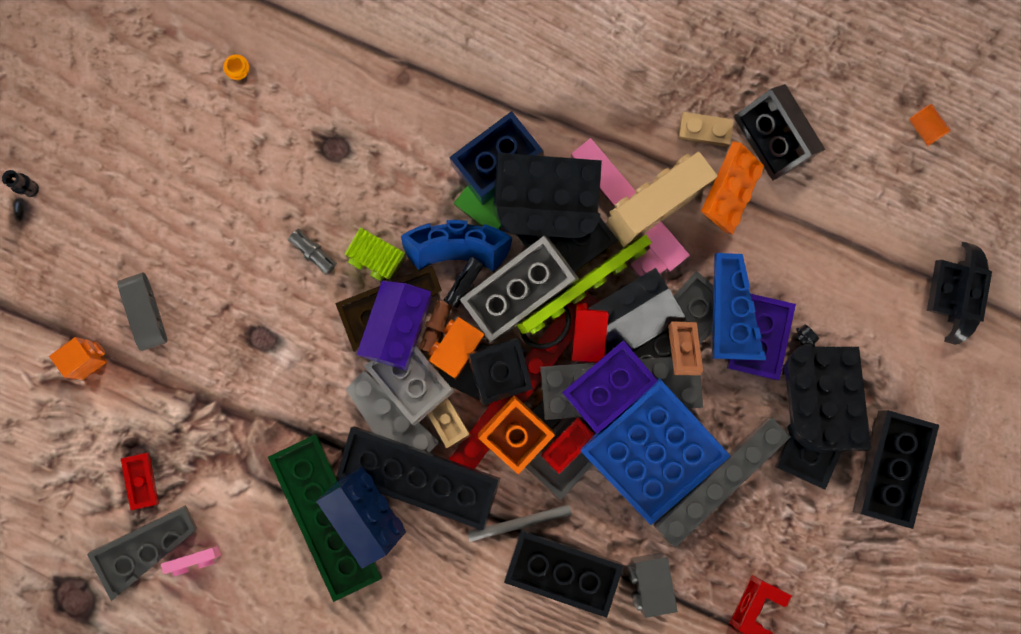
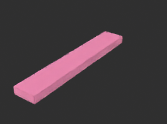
M591 138L571 153L572 158L602 160L600 191L614 208V205L626 196L630 198L636 193L634 188ZM662 221L645 233L652 242L647 247L651 248L667 267L666 270L668 272H671L690 256Z

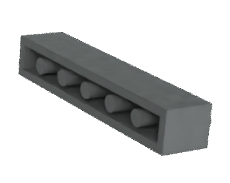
M765 418L729 453L731 455L730 458L676 503L653 526L676 548L790 438V435L773 418Z

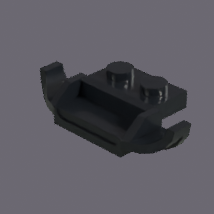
M962 242L961 245L966 250L965 261H959L958 264L945 260L935 261L926 310L948 316V322L954 323L951 333L944 340V342L954 345L968 339L976 331L979 323L984 322L992 271L989 270L988 260L983 250L977 245Z

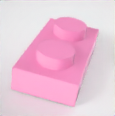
M219 546L162 563L163 574L172 572L174 577L189 572L188 567L198 564L199 569L215 564L214 558L221 556Z

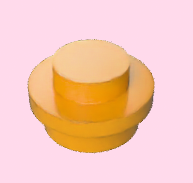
M234 54L225 60L223 69L230 79L241 80L249 72V63L242 55Z

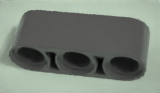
M142 272L119 280L117 282L119 293L138 349L144 351L167 343L164 325L146 274Z

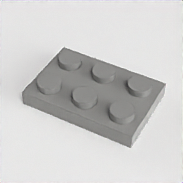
M416 346L407 371L373 360L364 366L414 426L455 392Z

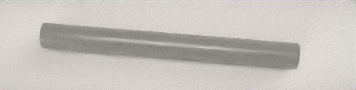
M566 505L490 525L483 531L475 529L467 533L469 541L472 542L572 514L570 506Z

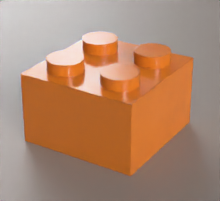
M515 395L508 400L478 433V438L517 474L555 436L553 430Z

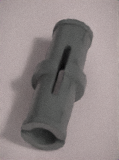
M297 229L296 232L294 231L288 238V241L304 254L303 257L315 264L325 275H328L336 267L337 263L321 249L322 246L310 240L300 229Z

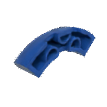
M447 220V224L431 226L428 223L401 235L405 253L419 271L437 262L448 260L468 261L470 256H473L485 264L484 267L493 272L505 260L512 244V237L505 232L486 224L483 227L469 225L466 220Z

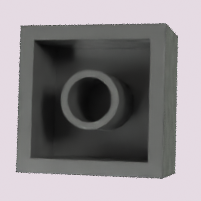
M662 552L631 557V565H627L629 580L636 587V591L632 592V598L637 611H640L645 618L678 612L668 557Z

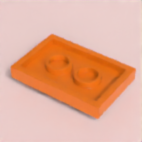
M732 142L717 174L718 177L715 179L701 209V212L723 232L732 235L741 221L743 211L751 199L754 187L760 179L764 165L742 143Z

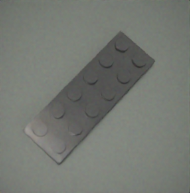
M672 357L640 359L657 380L660 378L688 409L703 408L701 376L674 375ZM596 363L540 367L544 420L582 417L562 392Z

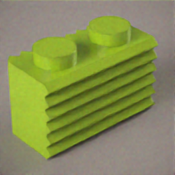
M361 227L345 252L346 257L349 258L347 263L359 270L363 267L372 271L370 276L380 282L385 281V279L389 282L393 281L407 257L405 252Z

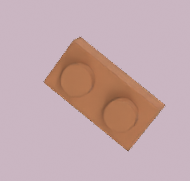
M671 322L668 325L674 375L700 376L703 372L697 322Z

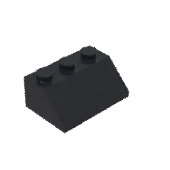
M786 84L771 88L733 116L772 181L826 150Z
M656 268L588 308L590 310L608 311L606 340L612 349L624 340L633 352L669 331L668 325L671 322H684L687 320Z

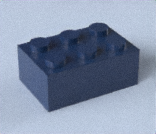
M512 111L449 157L454 170L482 205L494 197L497 153L544 156V150Z
M363 466L338 480L316 501L361 568L386 556L406 533L403 523L395 516L389 507L387 499L381 495L372 477L365 471Z

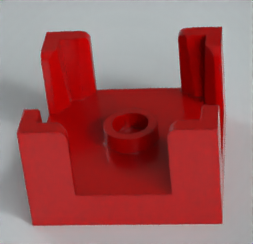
M752 575L729 623L744 634H773L771 631L763 628L762 624L756 622L767 598L783 607H787L792 595Z

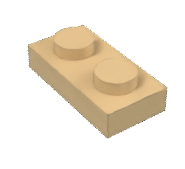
M683 112L678 139L729 147L734 120Z
M449 397L428 414L447 449L454 447L471 436Z

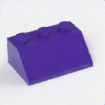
M382 281L357 356L407 371L432 299L431 291L406 283Z

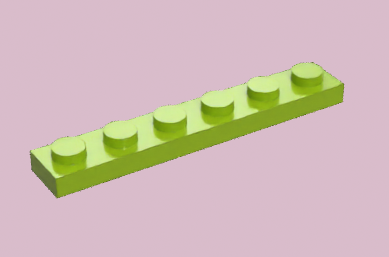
M645 234L621 249L516 326L522 334L529 331L531 334L538 332L545 326L543 321L550 316L552 319L560 316L566 311L564 306L572 301L573 304H576L587 296L585 291L591 286L593 289L600 287L607 281L605 276L613 272L614 275L627 267L625 262L631 257L636 260L647 252L645 247L652 243Z

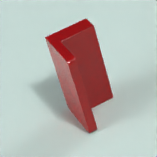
M576 303L572 361L597 363L605 356L608 311L587 309V303Z

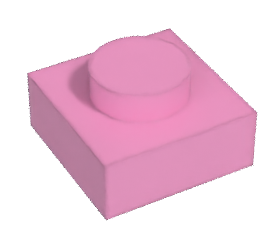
M651 248L630 265L639 277L654 268L658 270L659 274L667 269Z

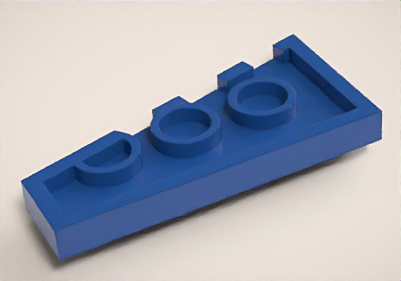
M714 254L712 359L766 360L760 340V329L757 327L754 302L751 300L749 291L750 284L743 254Z

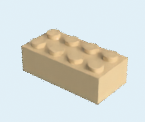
M699 151L692 156L689 153L684 155L676 162L677 165L672 169H664L656 176L652 183H644L635 191L636 193L630 198L626 196L614 205L615 208L609 212L611 217L606 222V225L624 248L704 192L718 177Z

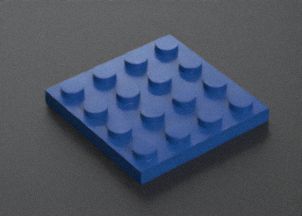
M660 378L646 393L599 433L595 434L580 449L587 459L650 525L656 522L731 457L726 449Z

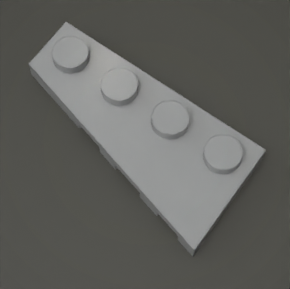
M365 370L346 388L373 433L429 453L440 443L420 422L415 426L412 425L378 382Z

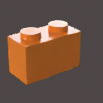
M460 317L456 321L452 319L443 330V333L446 335L441 343L436 341L428 352V355L431 356L428 361L454 379L458 378L468 363L467 353L476 351L485 338L484 333Z
M74 337L49 356L64 378L84 380L108 362L103 356L106 354L105 350L97 341L93 342Z

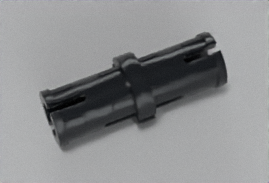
M8 170L2 175L3 184H6L17 194L34 197L39 192L38 184H35L29 176L23 173Z
M470 256L460 275L457 274L454 278L455 283L444 298V301L452 307L458 308L461 303L460 299L466 295L468 290H472L474 287L473 282L485 264L477 258Z

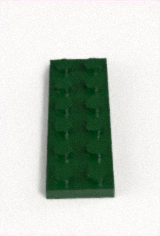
M314 434L268 456L269 462L333 602L381 580L383 577L376 562L364 568L360 567L316 502L338 481L318 435Z

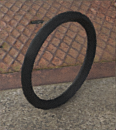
M564 306L566 310L564 312L566 324L558 338L549 343L539 344L530 340L526 333L522 334L520 332L524 342L536 349H547L563 341L571 326V314L568 307Z

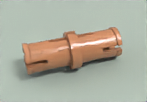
M436 300L429 322L427 321L425 324L427 328L419 346L420 350L429 352L434 343L439 341L445 329L444 326L452 308L451 305Z

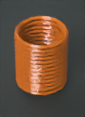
M933 104L926 106L908 120L915 127L914 129L918 131L917 133H919L923 142L927 144L926 146L931 145L951 131Z

